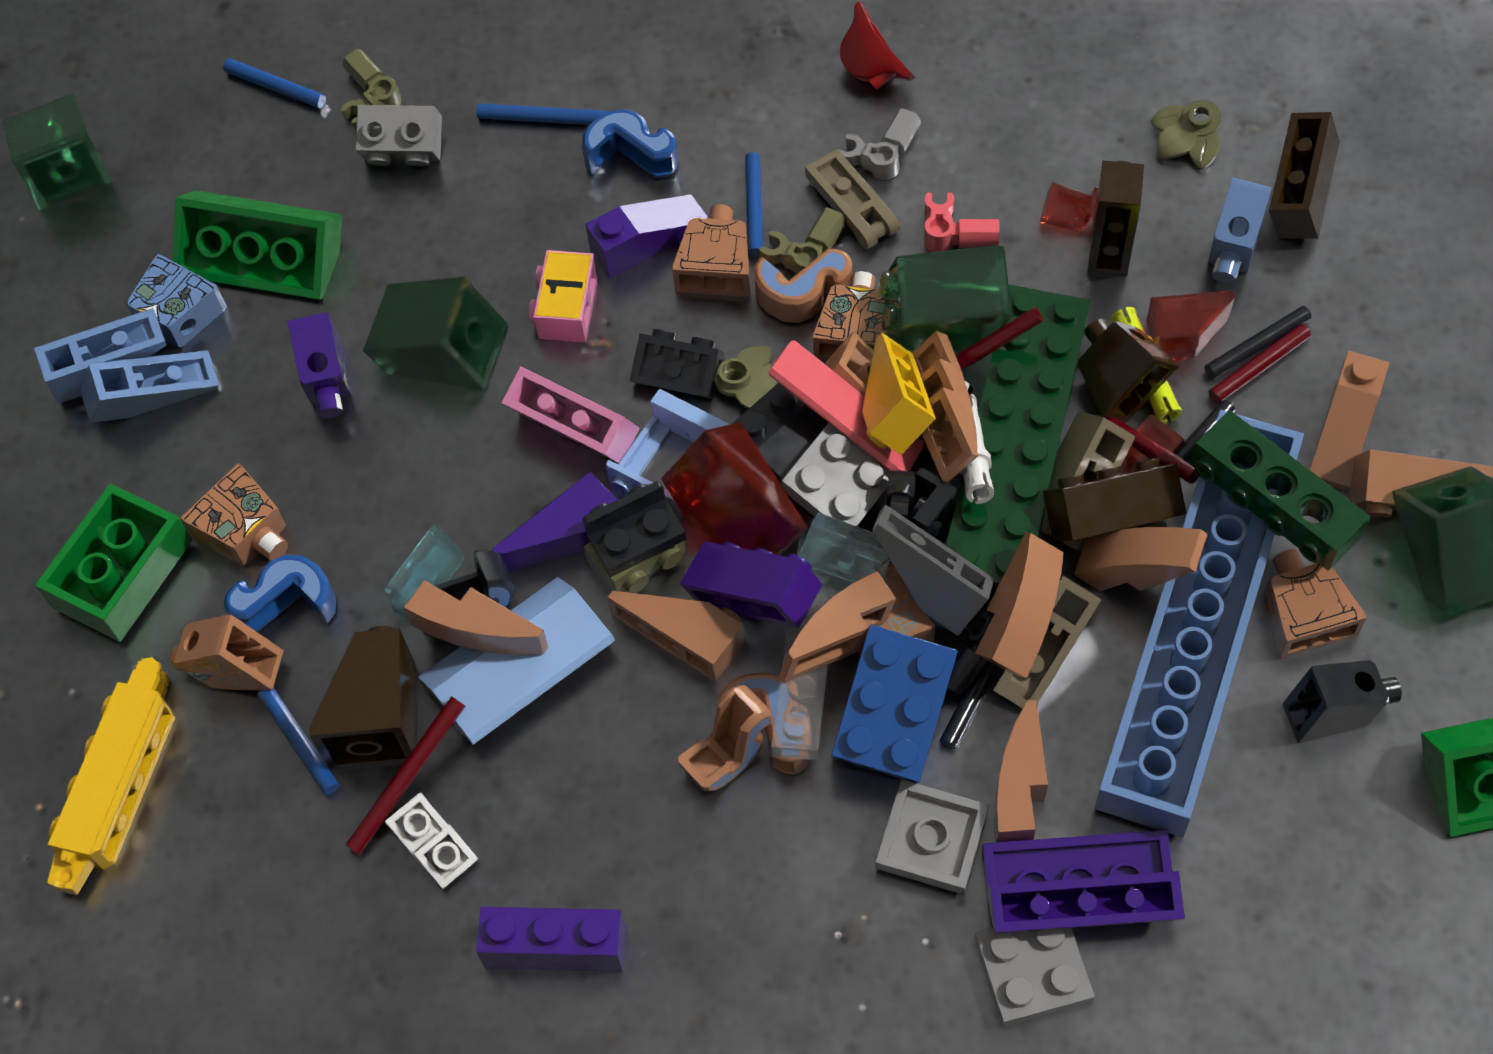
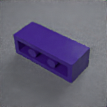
M705 541L680 582V585L695 601L709 602L720 610L723 607L728 608L739 616L795 628L800 627L823 584L810 570V563L798 555L789 554L785 557L774 555L762 548H756L753 551L742 549L730 542H724L721 545Z
M480 907L476 953L484 968L623 972L626 925L621 910Z

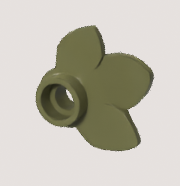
M1197 100L1188 106H1166L1159 110L1150 121L1155 128L1162 131L1157 140L1159 160L1175 158L1189 152L1193 163L1197 168L1203 170L1213 162L1219 153L1221 143L1216 131L1221 124V113L1219 108L1211 101ZM1198 114L1208 115V118L1205 121H1197L1194 119V117Z
M751 346L740 351L736 358L723 361L717 369L714 379L717 390L726 396L736 397L741 406L749 409L778 383L768 373L772 366L770 364L771 347Z

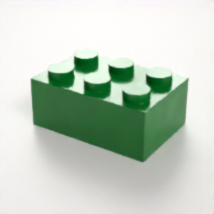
M110 483L39 578L35 587L51 608L121 642L193 539L179 516Z

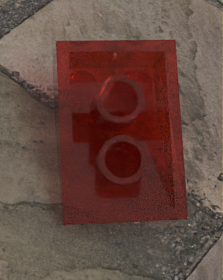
M741 422L705 430L661 478L681 513L717 544L722 545L724 542H730L742 549L754 551L756 548H762L774 555H780L808 528Z

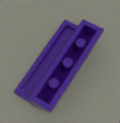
M1168 830L982 844L986 893L994 934L1185 919L1179 871L1173 872Z

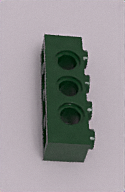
M1231 410L1225 413L1195 443L1190 465L1194 467L1197 474L1205 481L1214 482L1227 492L1230 499L1237 506L1249 509L1258 516L1272 533L1285 537L1298 547L1300 553L1308 561L1315 564L1318 563L1329 571L1362 537L1371 517L1369 514ZM1233 463L1244 464L1248 469L1238 468ZM1268 490H1278L1283 494V496L1274 495L1270 493ZM1303 516L1313 517L1319 523H1311L1305 520Z

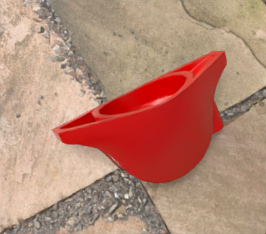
M858 1L854 6L852 24L840 45V57L844 67L859 81L871 83L876 90L892 78L913 80L915 76L891 51L867 10Z

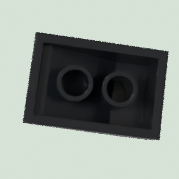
M777 383L724 430L729 463L822 526L824 525L777 485L829 422L780 383Z

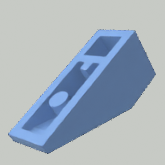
M152 308L34 349L45 383L57 403L60 404L82 396L79 387L89 364L149 357L165 347L166 342L156 313Z
M207 350L92 363L88 365L79 388L89 421L94 423L131 418L217 390L219 383L209 351Z

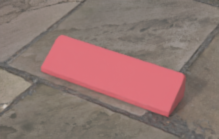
M790 341L773 362L768 373L774 380L888 470L910 471L923 448V442L917 438L902 455L888 446L886 448L877 446L866 433L867 426L862 413L865 396L796 341Z

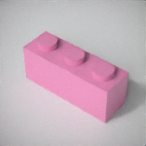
M520 366L501 402L518 414L618 464L631 447L640 429L625 417Z

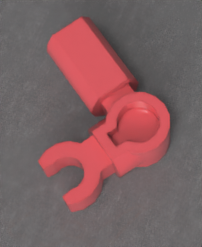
M932 193L925 195V213L927 216L924 225V243L929 251L945 253L953 245H959V248H999V219H959V223H953V193H947V201L940 205L932 201Z

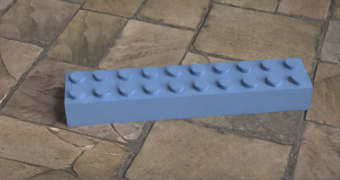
M1220 410L1217 421L1225 413H1227V411ZM1237 415L1297 460L1304 433ZM1233 463L1238 468L1248 469L1244 464ZM1200 476L1183 528L1201 529L1207 533L1196 572L1165 582L1094 808L1157 830H1168V833L1182 838L1191 819L1275 535L1258 516L1249 509L1237 506L1230 499L1227 492L1214 482H1207ZM1268 490L1270 493L1274 495L1283 496V494L1278 490Z

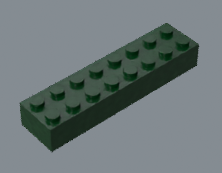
M1009 284L999 328L1034 307L1040 311L1044 321L992 353L978 416L981 423L984 447L991 455L992 467L991 469L989 468V473L994 488V496L988 502L975 504V496L972 502L968 501L966 498L965 481L962 477L946 542L947 547L994 578L989 599L986 602L988 605L1025 532L1032 533L1038 538L1040 536L1046 509L1043 491L1049 490L1084 339V330L1087 325L1090 299Z

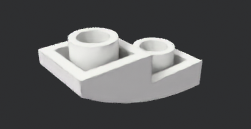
M421 792L385 821V824L442 889L478 861L476 855L451 825H447Z

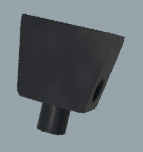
M1371 660L1316 665L1310 667L1285 699L1283 706L1297 742L1303 743L1368 726L1387 704L1400 702L1402 689L1395 676L1381 678L1376 664Z

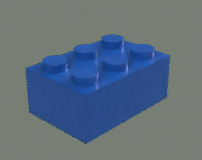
M870 624L830 758L916 784L919 783L958 650Z

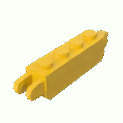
M153 657L142 658L141 661H138L128 683L117 682L112 695L105 699L101 710L102 719L95 735L90 736L86 742L84 761L78 775L73 776L68 784L67 800L60 816L53 820L50 826L49 842L47 845L55 854L47 884L55 890L78 895L93 868L104 870L115 864L175 720L170 707L164 700L168 691L167 687L170 686L169 675L163 672L162 665Z

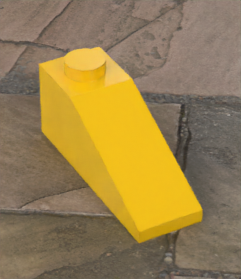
M881 333L875 342L862 413L867 426L866 433L877 446L881 448L888 446L902 455L936 418L913 354Z

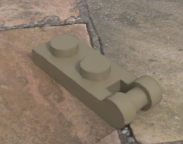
M838 149L805 167L806 178L835 211L844 215L846 225L855 234L858 243L863 249L867 250L878 243L877 239L883 235L889 237L900 231V224L894 213ZM873 215L877 221L869 225L865 219Z

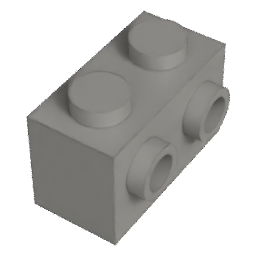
M358 105L356 151L367 160V163L376 166H388L391 164V160L405 161L407 165L427 166L429 161H440L442 115L435 106Z

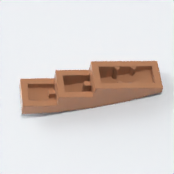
M936 331L912 354L936 418L922 435L941 479L949 482L978 457L977 433L970 397L958 360L948 336Z

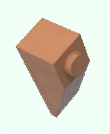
M1349 350L1341 368L1309 469L1330 486L1349 491L1351 486L1354 459L1356 455L1362 452L1390 362Z
M1370 449L1355 456L1351 502L1360 508H1365V512L1370 516L1390 517L1393 511L1492 477L1493 466Z
M612 591L608 596L613 617L717 682L746 644L743 621L735 612L723 607L720 610L709 602Z

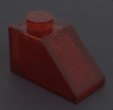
M1234 291L1151 297L1146 319L1149 336L1176 362L1187 358H1195L1229 320L1235 298Z

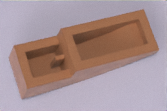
M1144 527L1117 530L1086 538L1074 575L1100 592L1126 582L1141 591L1196 572L1207 533L1201 529Z
M1025 532L986 610L994 616L975 654L1009 673L1027 679L1049 626L1057 598L1064 552L1032 533Z
M878 571L854 582L833 596L812 616L800 631L787 654L779 675L783 683L859 652L870 624L879 626L886 623L897 598Z
M424 580L404 606L411 626L435 638L461 647L488 653L511 655L544 654L548 649L547 640L542 628L471 587L460 601Z
M1027 700L1014 724L1005 748L996 793L994 817L996 842L1034 839L1036 829L1032 801H1044L1048 787L1037 700Z

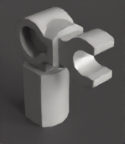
M900 108L882 137L881 143L874 144L869 142L865 144L859 136L847 134L845 137L846 146L854 150L849 152L841 149L838 150L853 167L860 165L862 169L871 171L875 178L884 181L890 180L899 173L898 157L904 155L921 125L920 117L915 112Z

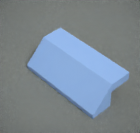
M559 577L511 610L544 630L548 649L544 654L511 655L488 653L460 646L418 677L426 691L442 707H444L451 696L466 706L454 722V725L472 744L482 739L615 641L613 635L579 593Z

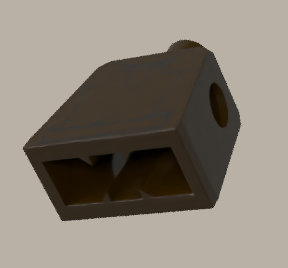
M1097 319L1092 321L1084 330V335L1091 343V346L1079 358L1078 367L1102 416L1115 417L1121 421L1128 422L1180 367L1174 359L1137 327L1117 321L1108 325L1104 319Z

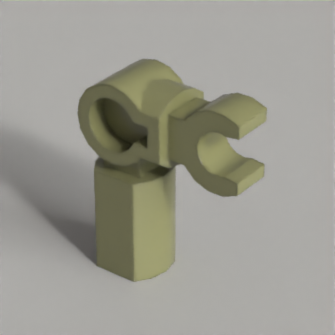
M355 49L344 57L343 67L366 91L359 100H350L343 104L340 110L346 120L358 113V105H401L402 96L394 79L385 76L361 49ZM356 117V118H354L351 122H352V124H353L355 130L357 131V117Z
M828 207L824 208L807 235L805 243L802 244L795 241L790 243L782 233L770 231L769 243L778 248L768 249L761 246L759 249L760 258L763 257L773 265L782 263L785 268L794 271L796 275L824 251L832 249L846 225V219L842 213Z

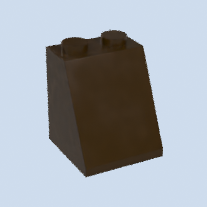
M375 626L368 631L354 633L309 727V736L329 769L404 762L417 745L416 664L400 628L393 629L389 626Z

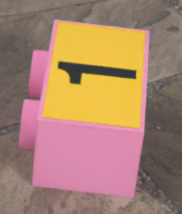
M546 250L544 266L538 265L536 270V289H539L537 299H531L529 306L530 323H535L539 339L586 343L598 280L593 253Z

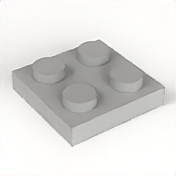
M828 423L777 486L844 541L888 487L889 470Z
M901 779L875 862V868L964 894L989 811V804Z
M990 928L975 932L974 939L1003 1027L1094 1002L1095 995L1072 928L994 934V929Z

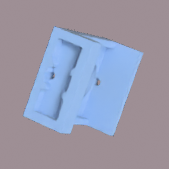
M659 389L651 400L653 416L619 464L608 460L606 470L611 488L620 496L625 497L633 488L642 484L649 485L653 483L641 477V474L671 431L704 447L678 487L673 492L664 488L667 502L678 520L681 521L686 514L685 508L726 450L724 430L730 424Z

